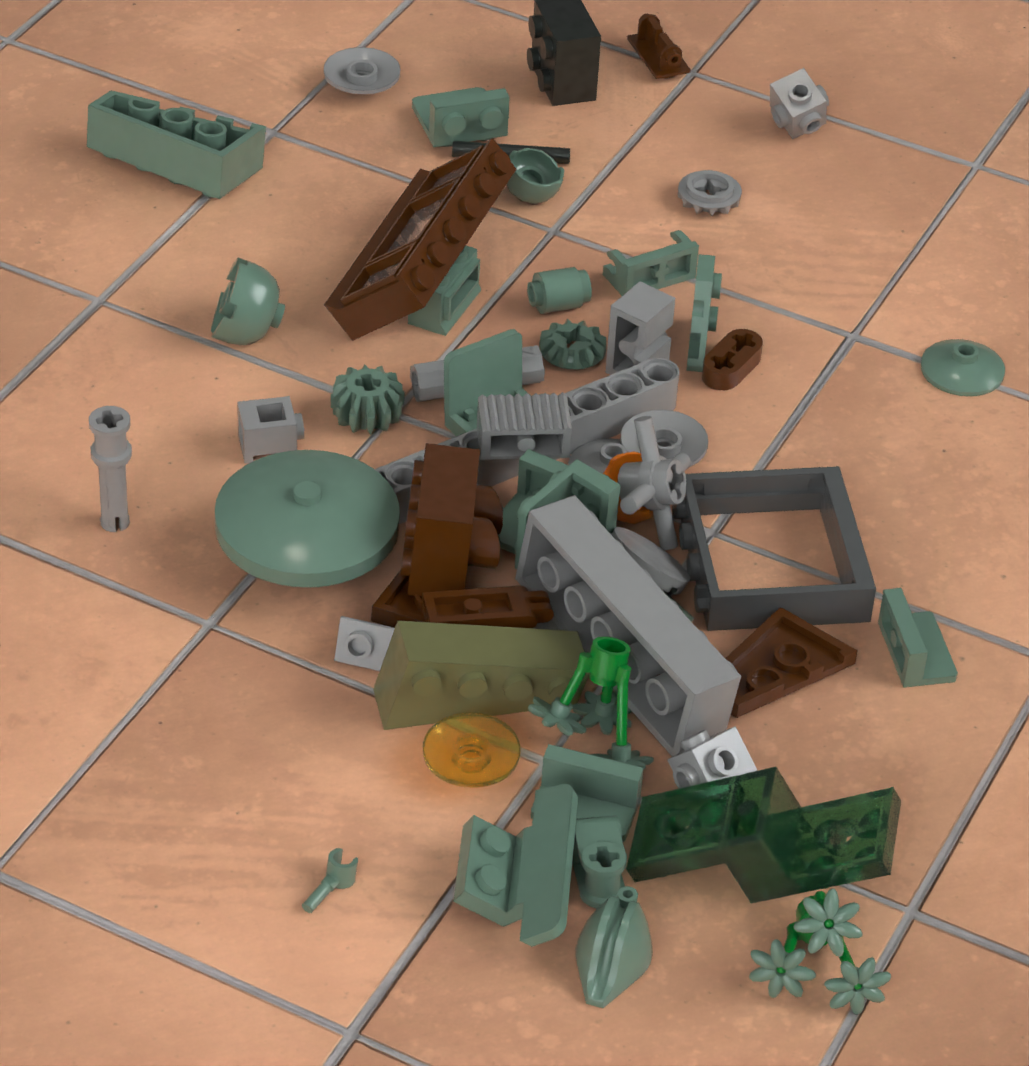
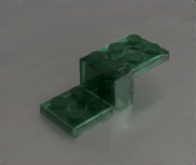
M777 767L642 797L626 870L634 882H640L725 863L750 903L891 875L901 799L894 787L801 807Z

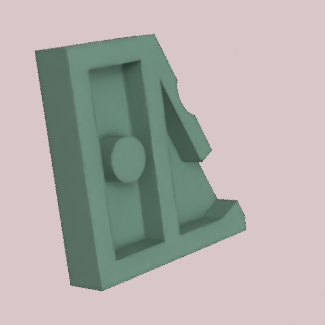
M698 255L686 371L702 372L707 332H716L718 307L710 306L711 298H720L722 274L714 273L715 256Z

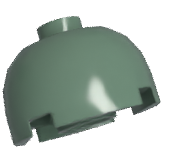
M238 257L226 278L230 282L225 292L220 294L211 326V332L213 333L211 337L231 344L247 345L262 339L270 326L274 328L279 327L285 311V304L279 303L280 288L276 279L265 268Z

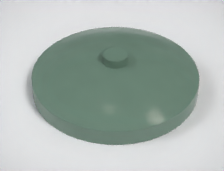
M294 450L275 453L257 459L239 469L226 481L215 503V532L224 553L233 563L247 573L279 585L323 587L353 580L378 566L392 551L399 534V502L389 482L367 464L334 452Z

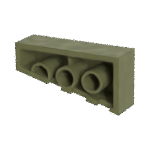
M397 621L373 688L384 730L527 712L529 711L528 706L534 704V696L551 705L556 697L562 696L577 668L579 655L581 652H584L577 631ZM590 673L585 674L571 701L572 705L578 703Z

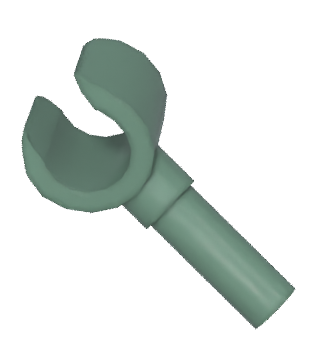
M336 848L329 853L325 878L302 904L306 912L312 913L335 888L345 889L353 886L358 865L357 857L349 864H341L343 849Z

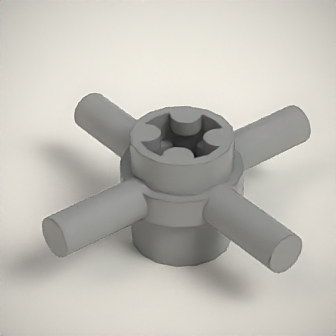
M638 417L634 419L642 462L624 463L619 470L618 484L621 485L619 495L621 499L620 507L624 513L629 515L634 514L641 507H646L653 511L660 548L663 550L674 549L678 547L670 505L680 504L684 500L686 493L685 470L690 467L691 460L685 453H679L671 460L660 456L652 417Z

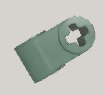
M617 815L576 819L572 865L582 901L588 906L597 909L611 895L617 897L619 889L625 887L621 873L626 868L627 854L623 845L620 820Z

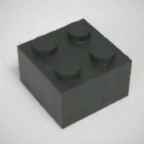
M534 0V15L529 16L528 20L532 48L527 49V63L530 71H535L540 91L546 92L552 106L595 101L597 98L601 35L582 0Z

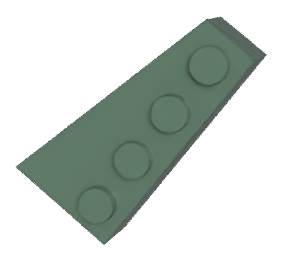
M111 90L88 105L87 147L101 152L108 158L119 159L134 165L141 171L152 172L165 177L174 184L185 185L201 191L205 196L221 199L263 168L266 126L252 123L250 130L233 126L234 119L219 115L216 121L195 117L194 109L180 106V108L163 110L160 109L159 101Z

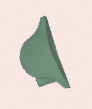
M622 887L619 889L617 897L611 895L587 920L579 935L575 956L585 1001L588 1005L604 1008L638 980L651 963L653 956L651 934L646 916L640 903L637 902L638 892L633 887Z

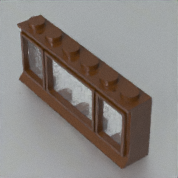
M493 138L485 146L481 145L431 171L419 169L325 302L324 306L352 341L426 306L516 171L507 153L499 147Z

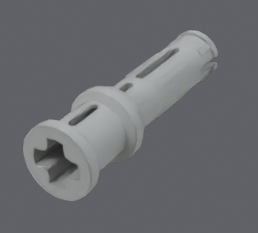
M117 406L97 408L89 416V429L94 433L95 439L90 447L91 459L99 469L100 522L102 528L109 532H116V517H119L120 531L125 530L130 524L126 482V464L132 457V447L126 437V432L131 426L130 415L126 410Z

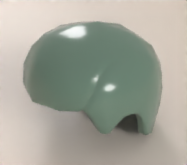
M524 148L511 152L509 158L516 171L506 184L509 192L521 201L532 204L544 203L553 198L562 185L564 169L558 167L552 157L539 149Z

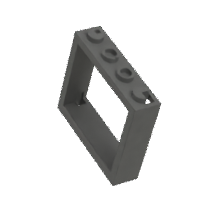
M839 466L686 474L684 500L680 504L672 505L674 519H681L679 526L680 547L682 550H688L689 552L687 554L686 567L690 576L689 581H696L694 588L695 609L697 613L703 612L707 631L758 628L780 607L812 625L871 622L876 586ZM820 509L841 584L719 591L701 515Z

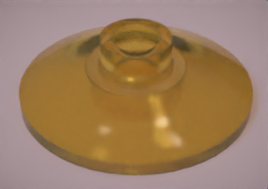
M459 713L445 717L428 730L423 741L424 761L431 772L443 781L461 787L478 788L496 784L511 775L520 760V742L513 729L498 718L481 713Z

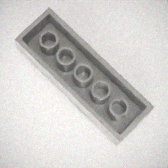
M575 495L529 511L515 579L521 586H525L528 591L543 590L548 593L554 612L552 621L560 630L577 631L584 652H590L593 640L602 636L620 639L630 646L631 651L627 665L632 670L628 683V707L671 756L682 752L683 748L680 742L703 730H707L709 736L726 730L741 675L737 672L734 665L721 655L709 642L707 636L701 630H698L680 610L677 603L664 593L652 580L650 574L642 569L629 555L622 543L606 530L598 521L596 515L589 511ZM617 685L613 687V690L615 691L616 694H617Z

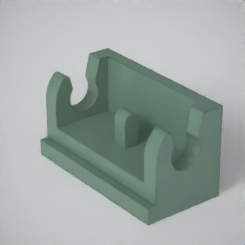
M681 230L670 233V236L677 244L626 259L619 250L614 249L608 251L607 256L614 262L615 266L612 264L604 265L603 276L621 296L640 281L656 289H661L696 278L699 245L695 241H691Z

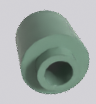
M575 267L536 272L533 275L532 282H529L527 285L528 299L531 306H536L541 314L580 308L583 303L590 302L592 297L589 275L586 270H577Z

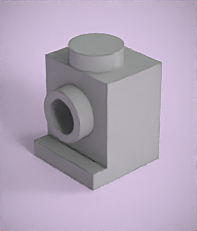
M290 396L237 402L238 438L245 464L253 462V456L272 455L297 450V440L304 439V424L302 414H294Z

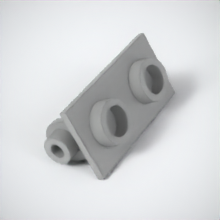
M341 616L334 661L380 671L395 628Z

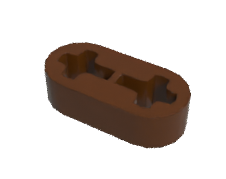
M736 329L729 332L704 358L702 381L705 385L712 389L723 391L736 387L761 360L763 347L761 336L748 329Z

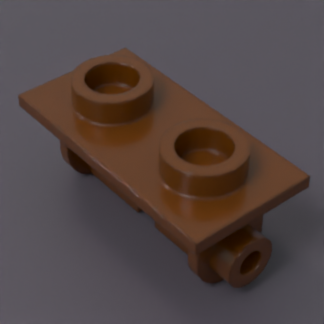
M643 14L639 18L637 34L628 35L627 40L655 79H668L676 75L691 73V69L682 58V50L663 32L658 17L653 14Z

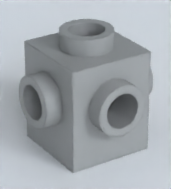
M804 68L770 84L772 117L779 128L785 127L792 139L803 134H811L826 124L827 106H829L827 93L821 85L816 86Z
M736 726L709 736L707 730L698 732L680 742L683 748L682 752L667 759L673 771L675 784L684 793L688 803L706 797L710 804L719 802L737 792L734 783L757 771Z

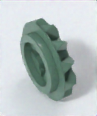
M567 319L563 325L551 323L549 330L541 331L539 349L543 358L555 366L565 369H585L598 364L606 354V337L600 335L599 327H587L585 321L576 324ZM572 341H576L574 344H571L569 348H567V344H570Z

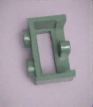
M464 247L426 306L408 315V324L444 336L447 335L481 291L479 285L480 259L477 258L476 248Z

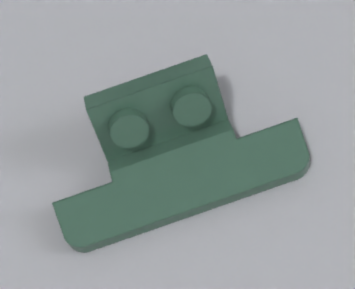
M560 784L536 790L532 826L524 828L517 836L473 815L463 825L453 902L503 927L522 919L520 941L531 947L559 937L567 925L578 795L569 784Z

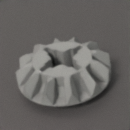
M713 170L690 173L681 179L678 186V197L682 199L683 207L694 208L696 214L703 211L708 212L711 216L715 212L728 214L730 208L738 207L742 194L740 184L733 177ZM706 190H709L712 195H707Z

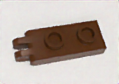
M525 586L422 592V611L425 622L534 628L537 623L549 622L554 617L548 593L543 590L528 591Z

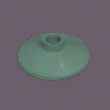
M950 339L937 342L926 349L921 359V371L927 381L936 388L953 395L980 396L988 394L1002 384L1005 376V365L1001 357L989 347L970 340Z

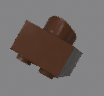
M426 443L424 461L414 460L400 574L401 576H409L407 595L415 596L417 594L422 597V592L465 589L467 566L495 569L499 564L501 546L499 534L503 527V506L496 491L491 486L477 485L479 449Z

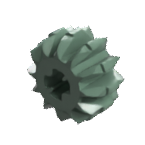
M364 364L360 370L348 367L345 375L336 376L333 385V393L331 394L333 414L338 418L339 425H350L353 433L363 429L367 430L371 435L373 429L377 428L388 431L389 425L398 423L402 414V405H404L405 399L403 384L398 382L396 373H385L383 366L369 369Z

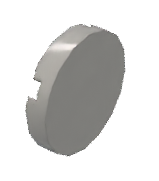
M622 527L614 529L611 535L622 543L629 555L642 569L650 574L652 580L663 591L669 592L672 588L671 591L674 595L680 594L690 580V576L677 560L636 532Z

